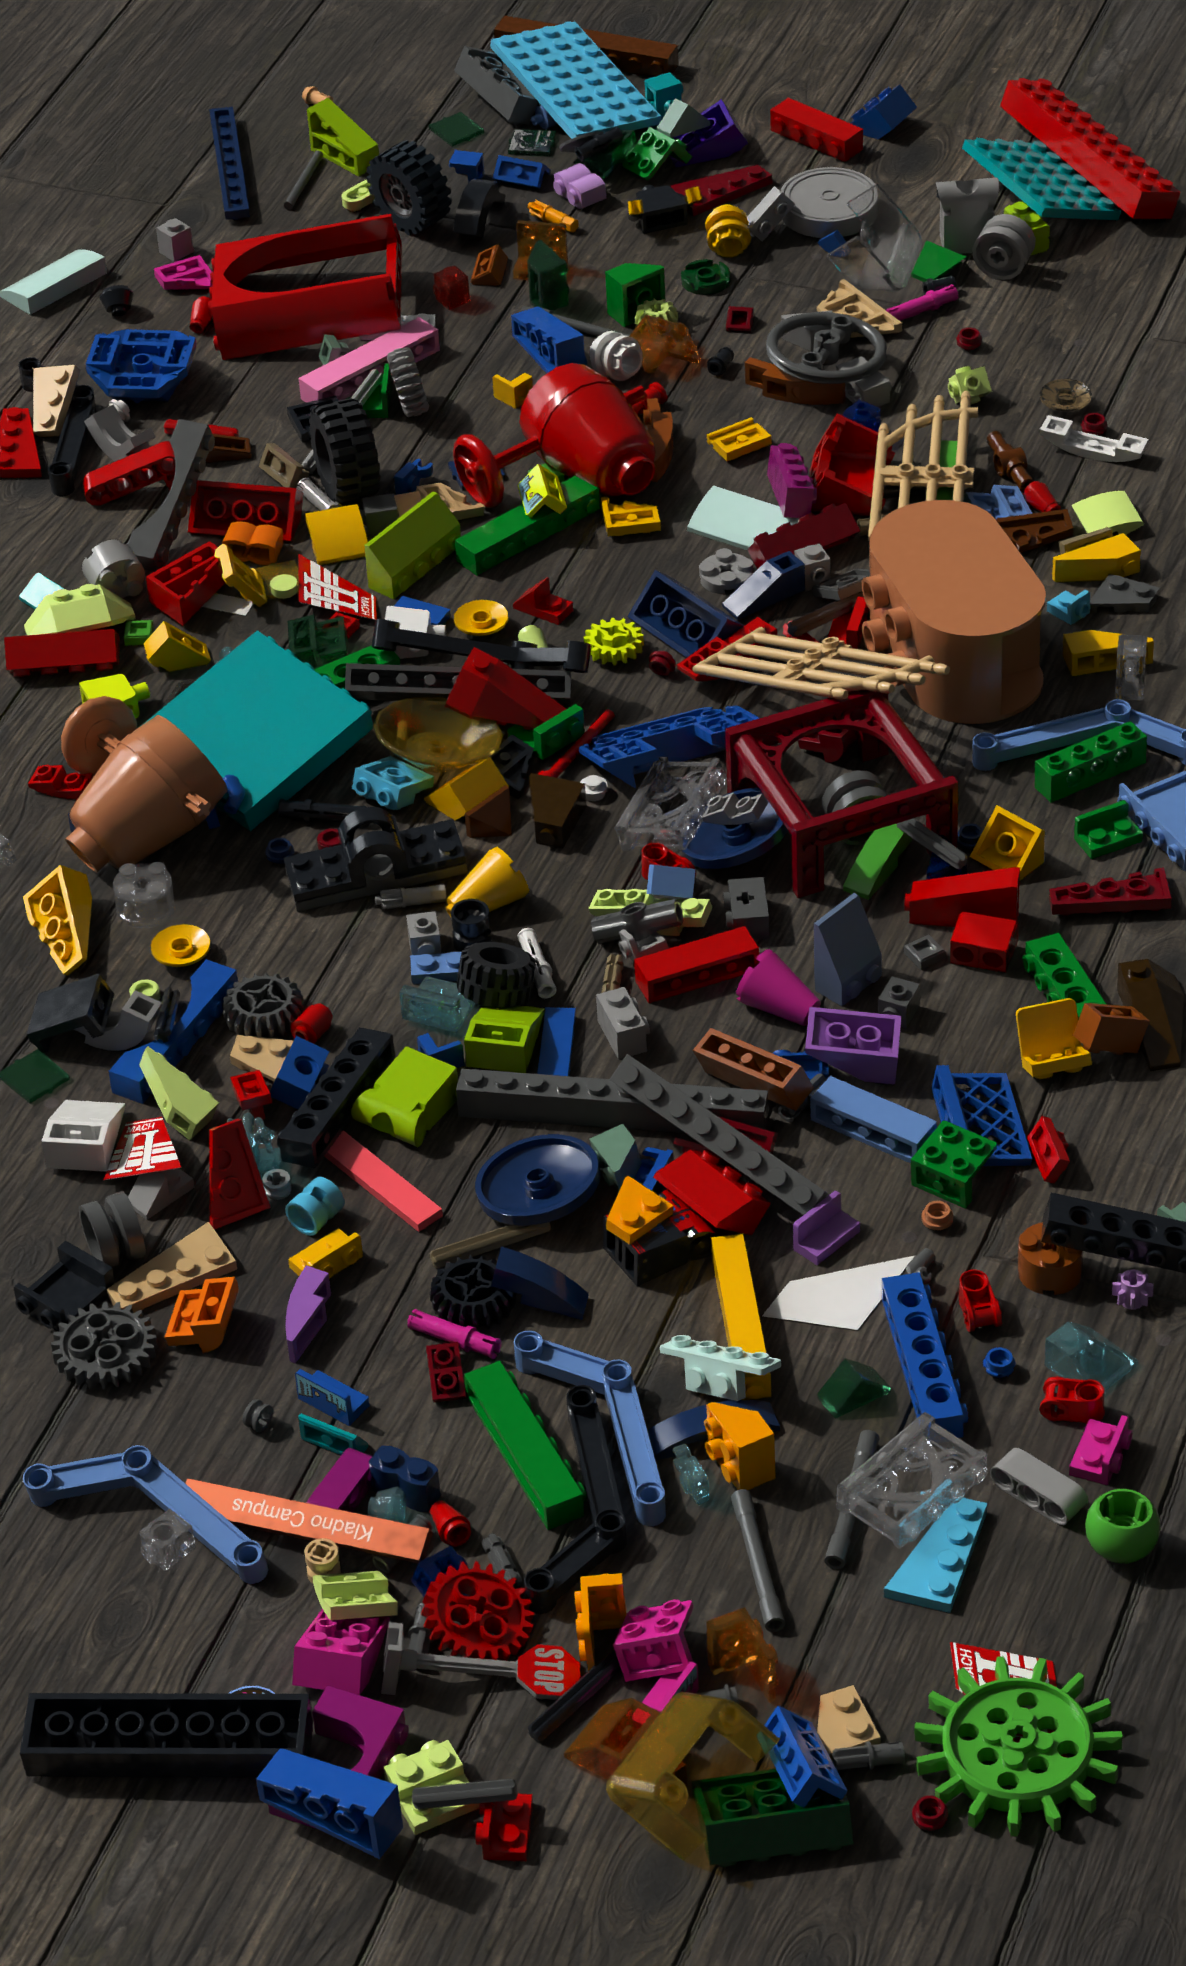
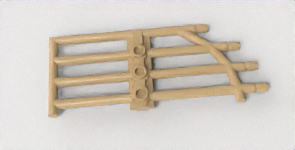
M969 391L962 393L959 409L944 410V398L942 395H937L934 399L933 413L917 418V407L915 404H910L907 408L906 423L891 434H889V427L886 423L880 425L868 541H870L871 532L881 520L884 485L900 487L898 508L909 505L910 489L913 486H925L927 488L926 501L937 500V489L940 487H952L954 489L953 500L963 502L964 490L967 487L973 488L974 468H968L966 461L970 418H978V407L970 408L971 395ZM959 419L956 464L953 467H941L939 463L943 421ZM932 424L929 464L925 467L914 466L915 431ZM904 437L902 463L899 466H886L887 449Z
M759 627L693 666L692 671L701 675L842 700L846 699L848 692L869 690L886 694L893 693L894 685L891 684L893 682L922 685L925 683L926 678L919 674V672L947 675L950 672V667L945 664L935 663L930 655L918 660L853 649L852 645L845 644V641L839 640L838 637H828L823 639L822 643L766 634V630L763 627ZM753 643H758V644H764V645H769V646H775V647L793 649V650H798V651H804L805 654H803V653H797V652H791V651H786V650H780V649H774V648H768V647H763V646H757V645H752V644H753ZM738 653V654L749 655V656H755V657H760V658L778 660V661L787 662V664L776 663V662H770V661H764V660L753 659V658H747V657H742V656H736L735 654ZM842 658L850 659V660H856V661H862V662H868V663H874V664H879V665H885V666H891V667H897V668H899V669L895 670V669L884 668V667H878V666H872V665H867V664H861V663L843 661ZM722 664V665L734 666V667H739V668H745V669H751V670L762 671V672H767V673H773V674H775V675H773V676H771V675H765V674H760V673H754V672H748V671H743V670H737V669H731V668H726V667H720V666H716V665ZM824 669L835 670V671L846 672V673H852V674L863 675V676H869V677L861 678V677H856V676L838 674V673H833V672H827V671H825ZM807 680L818 681V682H824V683H823V684L810 683V682H807Z

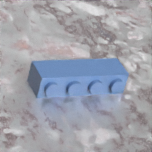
M832 1076L810 1098L812 1121L908 1163H911V1158L937 1128V1121L927 1116L918 1114Z

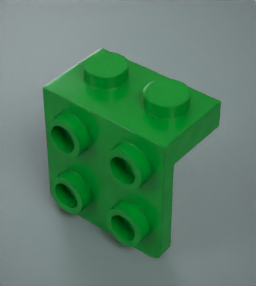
M649 127L642 134L635 147L626 155L622 166L645 180H650L669 155L685 164L690 161L692 156L686 151L687 145L678 138L674 140Z
M574 704L537 726L533 731L526 730L523 726L515 724L508 728V737L514 735L533 747V754L539 759L544 760L576 741L585 733L583 708Z

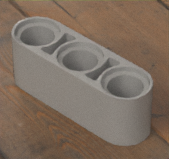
M1013 1448L990 1470L993 1482L1001 1490L1056 1524L1065 1525L1088 1503V1496L1079 1484L1020 1448Z

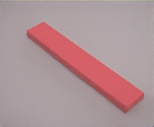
M344 1130L324 1156L418 1232L443 1217L441 1207Z

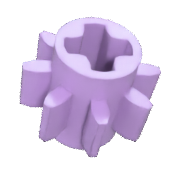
M1135 1269L1127 1270L1123 1274L1118 1273V1280L1113 1282L1112 1295L1118 1296V1305H1122L1127 1309H1138L1143 1305H1148V1297L1153 1296V1284L1148 1283V1274H1143Z

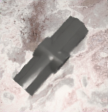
M676 899L645 905L643 902H635L625 906L619 912L593 917L591 920L592 934L594 940L599 944L621 939L619 931L623 929L630 933L635 941L642 940L652 935L654 931L681 926L684 921L683 910L680 902Z

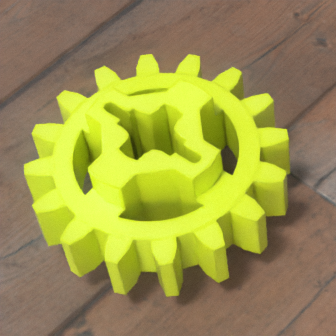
M611 618L610 622L602 619L600 620V625L591 624V630L586 629L584 642L592 645L590 655H592L593 661L602 659V664L612 662L613 665H616L617 661L621 660L623 663H627V658L636 659V653H642L644 638L641 627L635 628V622L626 624V619L624 618L620 621Z

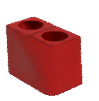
M969 912L960 913L950 941V963L1006 973L1018 943V923L1012 935L1016 920Z

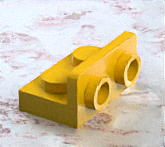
M338 1228L289 1258V1268L300 1276L307 1265L328 1272L330 1279L333 1275L363 1257L361 1236L356 1232L348 1236Z

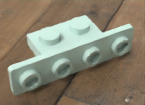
M688 1335L674 1336L671 1338V1341L660 1345V1353L684 1358L686 1390L734 1401L746 1398L745 1372L765 1375L781 1367V1359L769 1357L768 1353H749L737 1346L722 1347L718 1346L714 1341L691 1340V1337Z

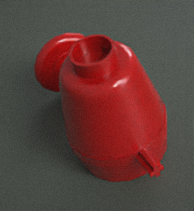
M569 363L558 366L539 379L529 391L521 407L519 423L526 441L493 456L485 443L471 434L459 436L454 443L453 458L458 476L474 501L483 504L485 508H496L504 498V482L500 469L536 452L546 464L552 466L568 478L576 476L595 487H599V494L603 496L618 497L624 494H638L650 484L655 474L654 460L656 450L654 442L632 405L646 399L647 394L641 385L623 394L608 378L603 377L584 364Z

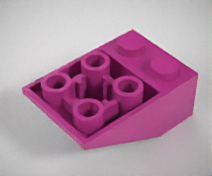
M322 1609L294 1646L292 1685L325 1690L328 1685L360 1695L370 1681L390 1617L330 1620Z

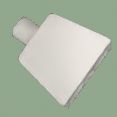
M387 606L385 620L399 622L400 629L446 636V625H431L430 612L428 610ZM397 646L396 651H394L400 659L423 657L429 654L428 650Z

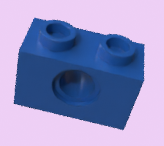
M296 1036L270 1090L271 1097L299 1109L308 1093L312 1092L317 1085L315 1084L316 1079L319 1080L327 1072L330 1065L324 1062L329 1051Z

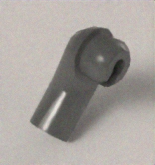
M924 1248L906 1267L908 1274L920 1272L924 1285L929 1284L932 1279V1273L928 1274L927 1268L936 1259L933 1251Z

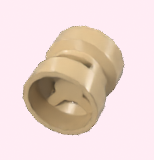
M321 1538L311 1541L306 1546L304 1554L307 1564V1576L312 1584L313 1576L341 1574L340 1562L338 1561V1547L335 1542L330 1539Z

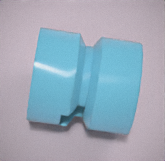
M316 1177L303 1189L302 1193L297 1194L286 1205L285 1212L290 1223L299 1232L312 1236L344 1207L345 1201L342 1192L333 1182L324 1177Z

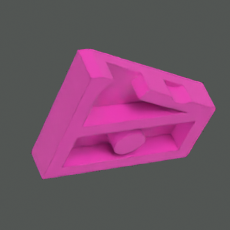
M200 255L154 268L155 278L164 290L209 289L212 286L210 278L212 271Z

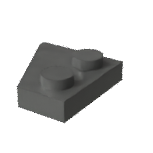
M1109 574L1090 599V612L1097 613V607H1113V612H1149L1160 597V588L1119 575Z

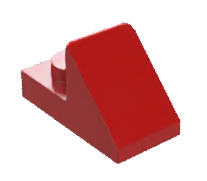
M546 577L513 603V609L559 625L573 612V602L550 594L549 577Z

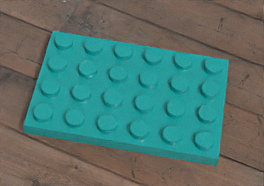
M976 138V140L965 139L962 149L994 177L998 178L1002 184L1040 217L1119 220L1122 211L1114 205V202L1105 198L1096 187L1091 186L1083 176L1078 175L1070 165L1065 164L1043 142L1034 141L1033 143H1026L1021 140L1007 142L1002 139L987 141L983 138Z

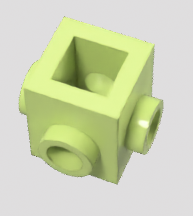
M970 366L955 370L956 374L948 379V391L950 396L954 398L955 404L961 402V395L964 391L970 392L971 405L980 402L981 397L992 392L985 366L972 370Z

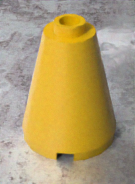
M498 847L489 850L447 898L448 906L445 908L450 917L452 907L461 900L478 899L488 905L489 912L520 900L529 893L528 884L520 870L515 872L510 865L513 863L512 859Z

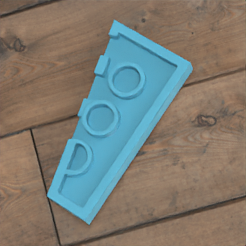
M954 1496L885 1586L884 1598L951 1613L984 1523L988 1503Z

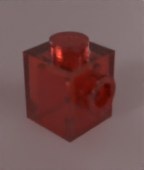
M457 266L446 267L444 270L434 273V294L436 299L448 310L470 302L468 276Z

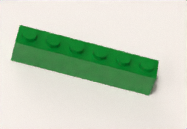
M573 476L560 483L567 508L561 514L544 504L530 518L525 514L523 504L456 539V562L478 576L600 509L599 487H595L577 476Z
M497 1361L465 1373L466 1397L547 1530L584 1517V1502L587 1501L585 1489L581 1482L576 1483L573 1479L572 1469L568 1461L560 1458L559 1450L553 1437L548 1438L545 1434V1427L539 1415L534 1416L527 1395L519 1392L517 1381L512 1371L507 1372L501 1361Z

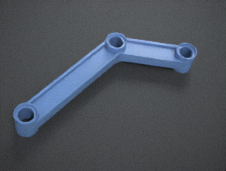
M1116 699L1109 701L1104 708L996 735L987 732L979 733L972 740V763L976 769L983 771L992 770L999 762L1079 743L1131 721L1147 736V745L1178 756L1180 762L1186 765V729L1133 710L1128 702Z
M528 1330L518 1333L514 1338L515 1364L518 1371L524 1374L540 1373L576 1386H590L595 1392L604 1395L635 1507L636 1518L638 1522L645 1526H656L662 1523L666 1517L665 1490L659 1476L630 1364L620 1359L607 1361L543 1340L542 1336L535 1331Z
M136 1445L128 1448L123 1453L53 1466L34 1464L27 1468L23 1474V1482L31 1502L39 1507H46L53 1504L56 1500L129 1486L139 1488L232 1568L242 1581L255 1584L267 1576L268 1564L260 1544L248 1538L152 1456L148 1448Z

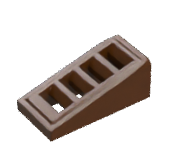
M212 434L215 438L213 450L208 453L206 463L251 459L249 438Z

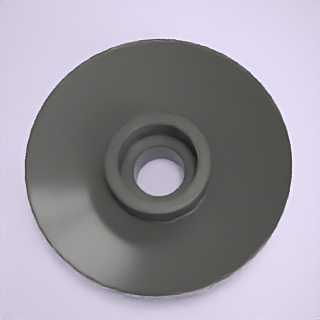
M597 131L577 136L562 143L559 146V150L566 153H575V147L590 141L592 136L596 134L601 135L605 132Z

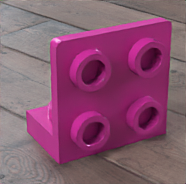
M671 1600L661 1606L651 1608L638 1606L627 1613L613 1644L626 1682L682 1672L690 1661L693 1662L683 1633L694 1608L691 1600L683 1602Z

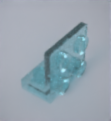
M428 976L424 978L419 988L404 985L399 992L402 1019L453 1032L459 1031L475 1005V1002L463 997L464 995L458 992L457 983Z

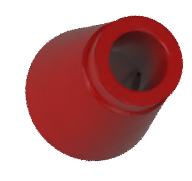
M202 296L193 302L189 328L194 333H202L213 318L208 307V301H211L209 297Z
M1033 481L1025 488L1023 493L1025 501L1040 512L1061 510V507L1045 483Z
M440 1500L431 1506L430 1514L442 1542L451 1546L464 1544L471 1535L470 1521L446 1501Z

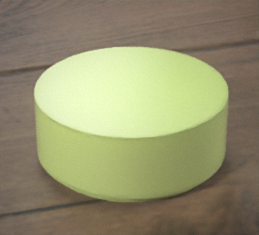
M288 574L274 577L270 581L272 595L281 599L294 596L298 591L297 579Z
M140 980L130 987V997L136 990L157 1001L160 1000L159 985L152 980Z

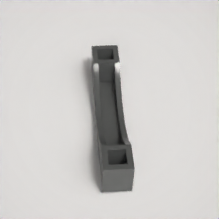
M179 419L170 439L176 462L175 477L171 490L156 513L132 531L127 543L145 570L157 571L162 568L169 558L170 546L178 536V527L182 518L187 514L190 497L196 492L199 475L204 472L208 453L214 448L215 438L208 424Z

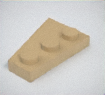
M76 365L33 368V432L38 437L60 436L80 373V369Z

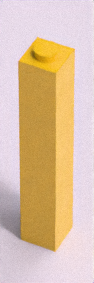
M743 1234L711 1237L712 1262L728 1347H741L743 1351L749 1353H766ZM745 1372L746 1398L741 1400L771 1397L770 1372L765 1375Z

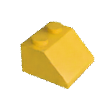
M491 757L463 771L426 796L424 800L427 804L448 817L457 820L504 785L508 786Z

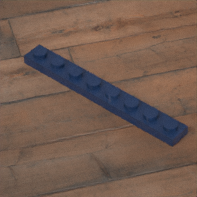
M233 107L209 109L225 220H240L250 217Z

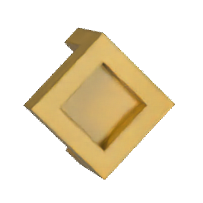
M523 373L512 381L498 374L492 377L494 397L515 409L523 405L529 391L533 387L532 376L527 373Z

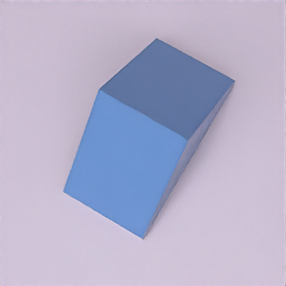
M649 865L646 894L670 899L693 898L695 869Z

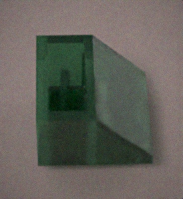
M538 240L527 260L530 303L534 307L539 306L540 308L554 311L568 306V294L570 293L567 284L568 265L551 247H548L542 240Z

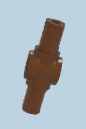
M999 431L991 432L987 436V444L994 452L993 463L997 474L1000 477L1007 475L1009 479L1016 483L1020 491L1024 493L1025 488L1033 482V479L1026 471L1027 458L1024 450L1021 447L1013 448L1012 445L1007 444Z

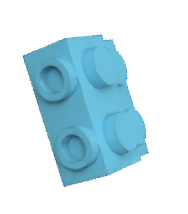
M389 756L355 768L352 789L360 796L377 800L381 806L391 810H400L402 807L414 803L415 794L433 787L435 776Z

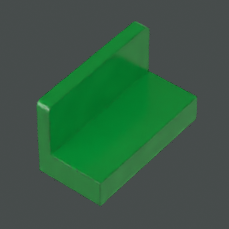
M385 363L383 379L362 406L367 414V418H389L392 379L388 363Z

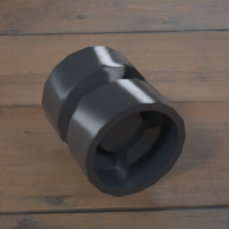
M465 899L457 902L451 909L455 949L458 952H462L465 947L472 944L492 942L488 905L478 899Z

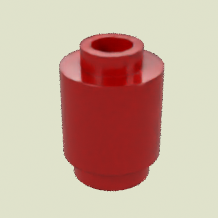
M320 1003L308 1006L291 1024L293 1038L295 1039L298 1036L315 1044L331 1027L333 1015L330 1009Z

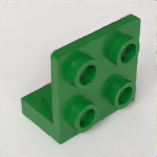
M942 1121L911 1158V1185L966 1209L972 1202V1179L997 1149V1143L948 1121Z

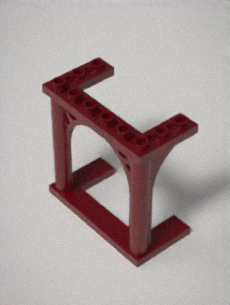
M869 690L848 692L846 699L827 698L725 728L727 794L742 789L759 787L792 835L793 892L797 898L824 890V846L926 815V827L957 848L958 781L954 776L945 778L888 702V694ZM831 729L858 731V757L862 762L888 755L889 746L918 786L813 818L785 778L781 769V761L785 752L792 744L809 734ZM926 848V851L930 855V857L937 856L932 851Z

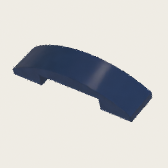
M758 1400L716 1402L758 1411L773 1432L780 1431V1425L769 1402ZM706 1405L676 1414L647 1430L655 1461L685 1454L684 1445L708 1439V1433L704 1426V1420L707 1419Z

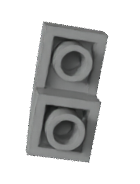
M734 793L725 796L718 795L708 802V808L703 814L702 819L706 823L719 825H737L759 820L768 801L763 794L751 798L746 796L741 800Z

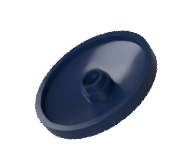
M749 788L731 792L739 800L746 796L751 798L763 794L760 788ZM769 801L759 820L737 825H719L704 822L702 816L708 808L707 804H705L691 815L683 825L679 834V845L684 857L691 861L694 866L705 869L729 868L749 862L763 855L783 839L788 829Z
M539 1135L514 1142L490 1157L476 1177L475 1191L480 1207L492 1219L509 1225H537L562 1218L586 1203L599 1185L601 1170L595 1151L584 1141L567 1135Z

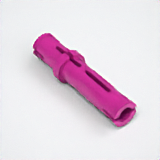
M951 284L940 290L927 291L926 295L888 308L886 311L901 321L928 310H937L939 306L957 300L958 291Z
M414 1309L412 1311L413 1315H409L407 1322L409 1329L450 1343L458 1342L462 1351H474L492 1359L497 1357V1354L493 1351L500 1352L501 1340L477 1332L475 1327H463L418 1309Z

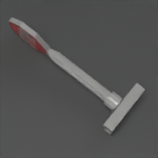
M389 1622L382 1672L384 1673L381 1694L395 1695L401 1670L416 1671V1669L515 1677L517 1682L533 1697L557 1700L580 1679V1662L562 1646L540 1644L535 1645L518 1657L517 1661L417 1653V1650L404 1649L403 1623Z

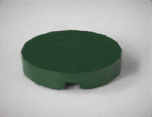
M710 259L691 262L685 266L684 271H681L682 286L694 294L709 295L721 292L729 286L731 281L729 268L722 262L715 264Z

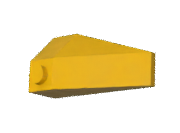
M59 865L23 896L28 921L40 932L39 938L42 942L47 943L51 949L50 955L62 973L68 976L87 960L92 895L87 874Z

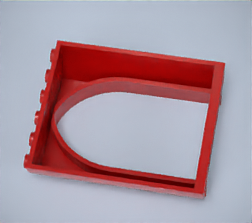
M392 214L216 244L215 258L211 259L213 272L210 273L212 286L209 287L211 301H208L210 315L213 316L216 336H213L215 350L221 352L223 360L319 344L323 342L324 335H334L336 340L401 329L402 241L397 225L393 222ZM387 250L386 274L283 292H254L236 286L242 279L252 273Z

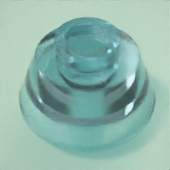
M400 1487L378 1491L376 1497L370 1498L368 1516L404 1523L406 1493Z

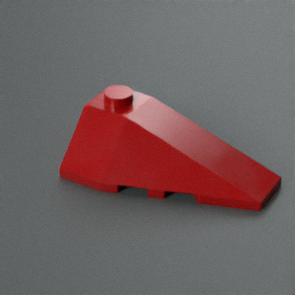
M475 647L464 663L445 703V707L469 719L495 720L496 724L506 725V723L521 725L524 729L532 731L537 726L566 710L565 707L501 660Z

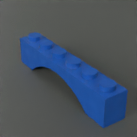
M207 959L190 977L192 987L191 999L185 1013L173 1026L169 1041L163 1043L161 1039L154 1040L139 1048L126 1051L111 1067L109 1077L113 1094L141 1104L153 1094L139 1066L145 1048L149 1046L155 1052L162 1054L175 1067L184 1056L189 1054L192 1046L198 1039L206 1034L210 1025L222 1015L223 998L226 997L227 990L234 987L233 983L238 982L236 969Z

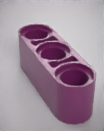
M347 1448L306 1503L354 1512L372 1488L369 1460L372 1456L352 1448Z

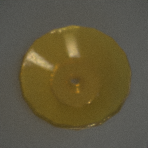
M412 697L393 702L378 712L373 725L378 741L393 754L419 769L434 773L450 772L489 758L499 750L503 734L495 720L480 718V720L469 719L445 707L448 698Z

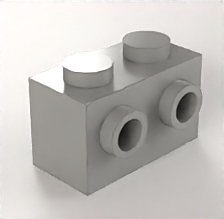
M625 987L596 994L598 1023L618 1060L625 1058L627 1054L633 1056L647 1052L646 1034L650 1033V1028L646 1017H641L639 1014V1007L635 997L630 998Z

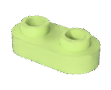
M367 179L342 193V205L344 208L355 212L373 202L375 196L369 192L368 188L371 187V184L367 183Z

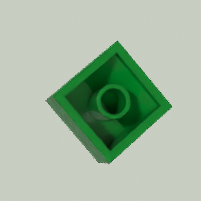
M624 263L605 271L607 314L623 327L635 323L638 305L644 304L646 300L653 301L654 298L659 301L665 299V276L662 265Z

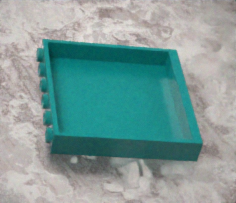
M258 630L146 721L148 722L157 715L166 718L201 750L222 778L228 774L238 777L246 794L237 813L230 814L223 808L228 799V793L224 794L216 807L250 832L279 808L280 799L289 800L375 728L371 717L372 711L366 703L355 700L346 689H340L334 685L328 676H321L308 662H301L291 650H284L271 636L266 637Z

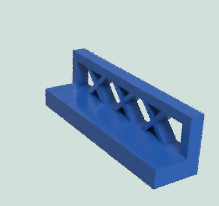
M778 1705L760 1730L759 1735L792 1802L805 1808L818 1788L842 1800L847 1793V1789L813 1723Z

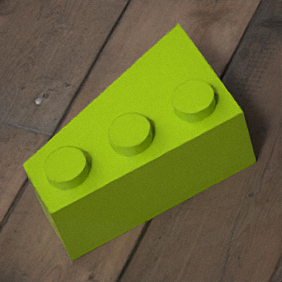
M329 98L307 108L311 151H321L324 158L357 176L366 173L367 167L370 166L369 162L379 155L378 144Z

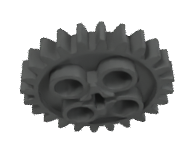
M104 1302L102 1308L99 1309L94 1304H90V1311L88 1312L79 1308L78 1317L67 1315L68 1324L59 1323L60 1332L53 1333L54 1341L51 1342L54 1365L58 1367V1372H65L67 1381L75 1378L77 1386L88 1381L89 1389H92L96 1383H100L102 1389H105L108 1382H112L115 1387H119V1380L122 1378L130 1383V1375L132 1373L141 1376V1367L150 1368V1359L156 1358L155 1349L158 1348L155 1326L151 1325L150 1317L144 1318L142 1310L133 1313L132 1305L127 1306L123 1310L121 1309L120 1302H117L113 1308H109L108 1303Z

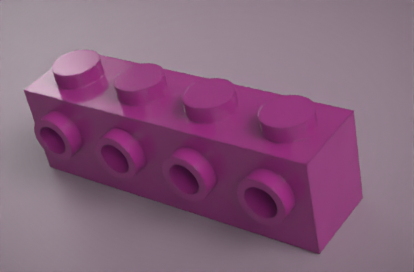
M781 443L778 446L771 445L767 476L783 517L801 518L811 513L812 504H816L817 489L813 487L812 477L808 475V467L804 466V458L800 456L797 446L788 443Z

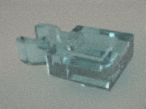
M686 1444L674 1447L673 1452L677 1458L673 1459L676 1469L682 1473L679 1479L685 1494L690 1493L697 1505L709 1501V1479L695 1456L691 1455Z

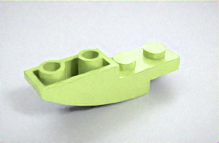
M597 890L590 904L589 912L595 916H602L619 912L625 906L635 902H643L645 905H650L672 899H655L654 895L646 894L647 890ZM676 899L680 902L683 910V924L656 932L660 935L679 936L683 927H704L712 910L710 899Z

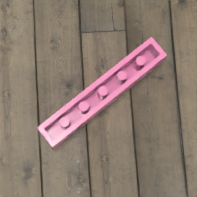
M418 317L402 325L401 329L390 331L299 378L301 400L307 403L336 395L340 401L352 396L371 370L377 369L378 372L384 373L385 363H388L387 355L395 349L409 347L412 350L415 362L440 351L438 329Z

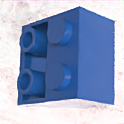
M900 84L894 89L887 87L878 95L880 99L873 97L864 104L866 109L861 108L851 116L853 119L851 124L862 128L863 135L877 140L893 130L917 108Z

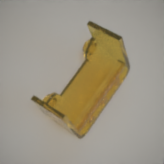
M679 1692L668 1701L610 1776L606 1785L608 1796L616 1805L683 1861L705 1841L707 1836L680 1814V1811L687 1803L688 1791L684 1783L672 1773L707 1727L711 1726L755 1763L762 1759L780 1740V1738L738 1703L732 1700L690 1692Z

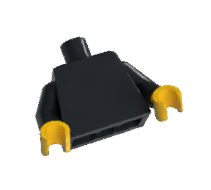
M646 185L642 191L636 193V200L628 201V219L632 222H636L639 219L643 234L688 225L687 210L696 201L702 200L699 186L685 190L686 195L684 196L675 192L667 185L656 188L652 185Z

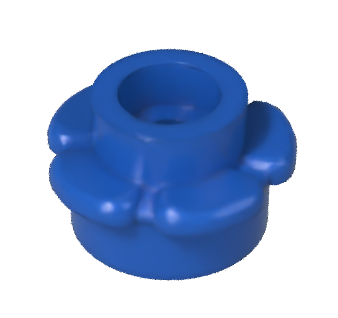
M1001 1347L991 1349L983 1360V1367L986 1368V1372L997 1378L1012 1374L1014 1371L1013 1367L1016 1365L1012 1353L1008 1349Z

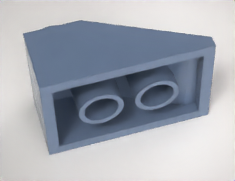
M855 893L814 923L815 991L840 1006L856 998L861 991L878 981L882 976V953L859 895Z

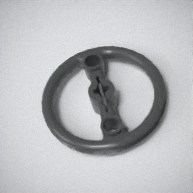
M832 312L803 313L784 319L771 329L766 341L767 355L777 368L792 377L821 384H842L864 379L875 373L883 365L887 351L886 341L882 334L872 325L849 315ZM812 325H831V330H821L815 333L813 352L804 353L801 363L790 361L778 348L780 338L794 329ZM853 332L866 337L875 348L874 356L863 365L839 371L822 370V365L828 366L838 362L839 346L849 342Z

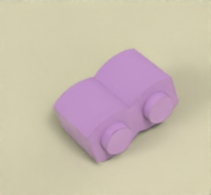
M576 164L554 174L555 181L553 186L556 193L568 199L571 205L579 209L606 199L604 181L598 175L591 173L583 164Z

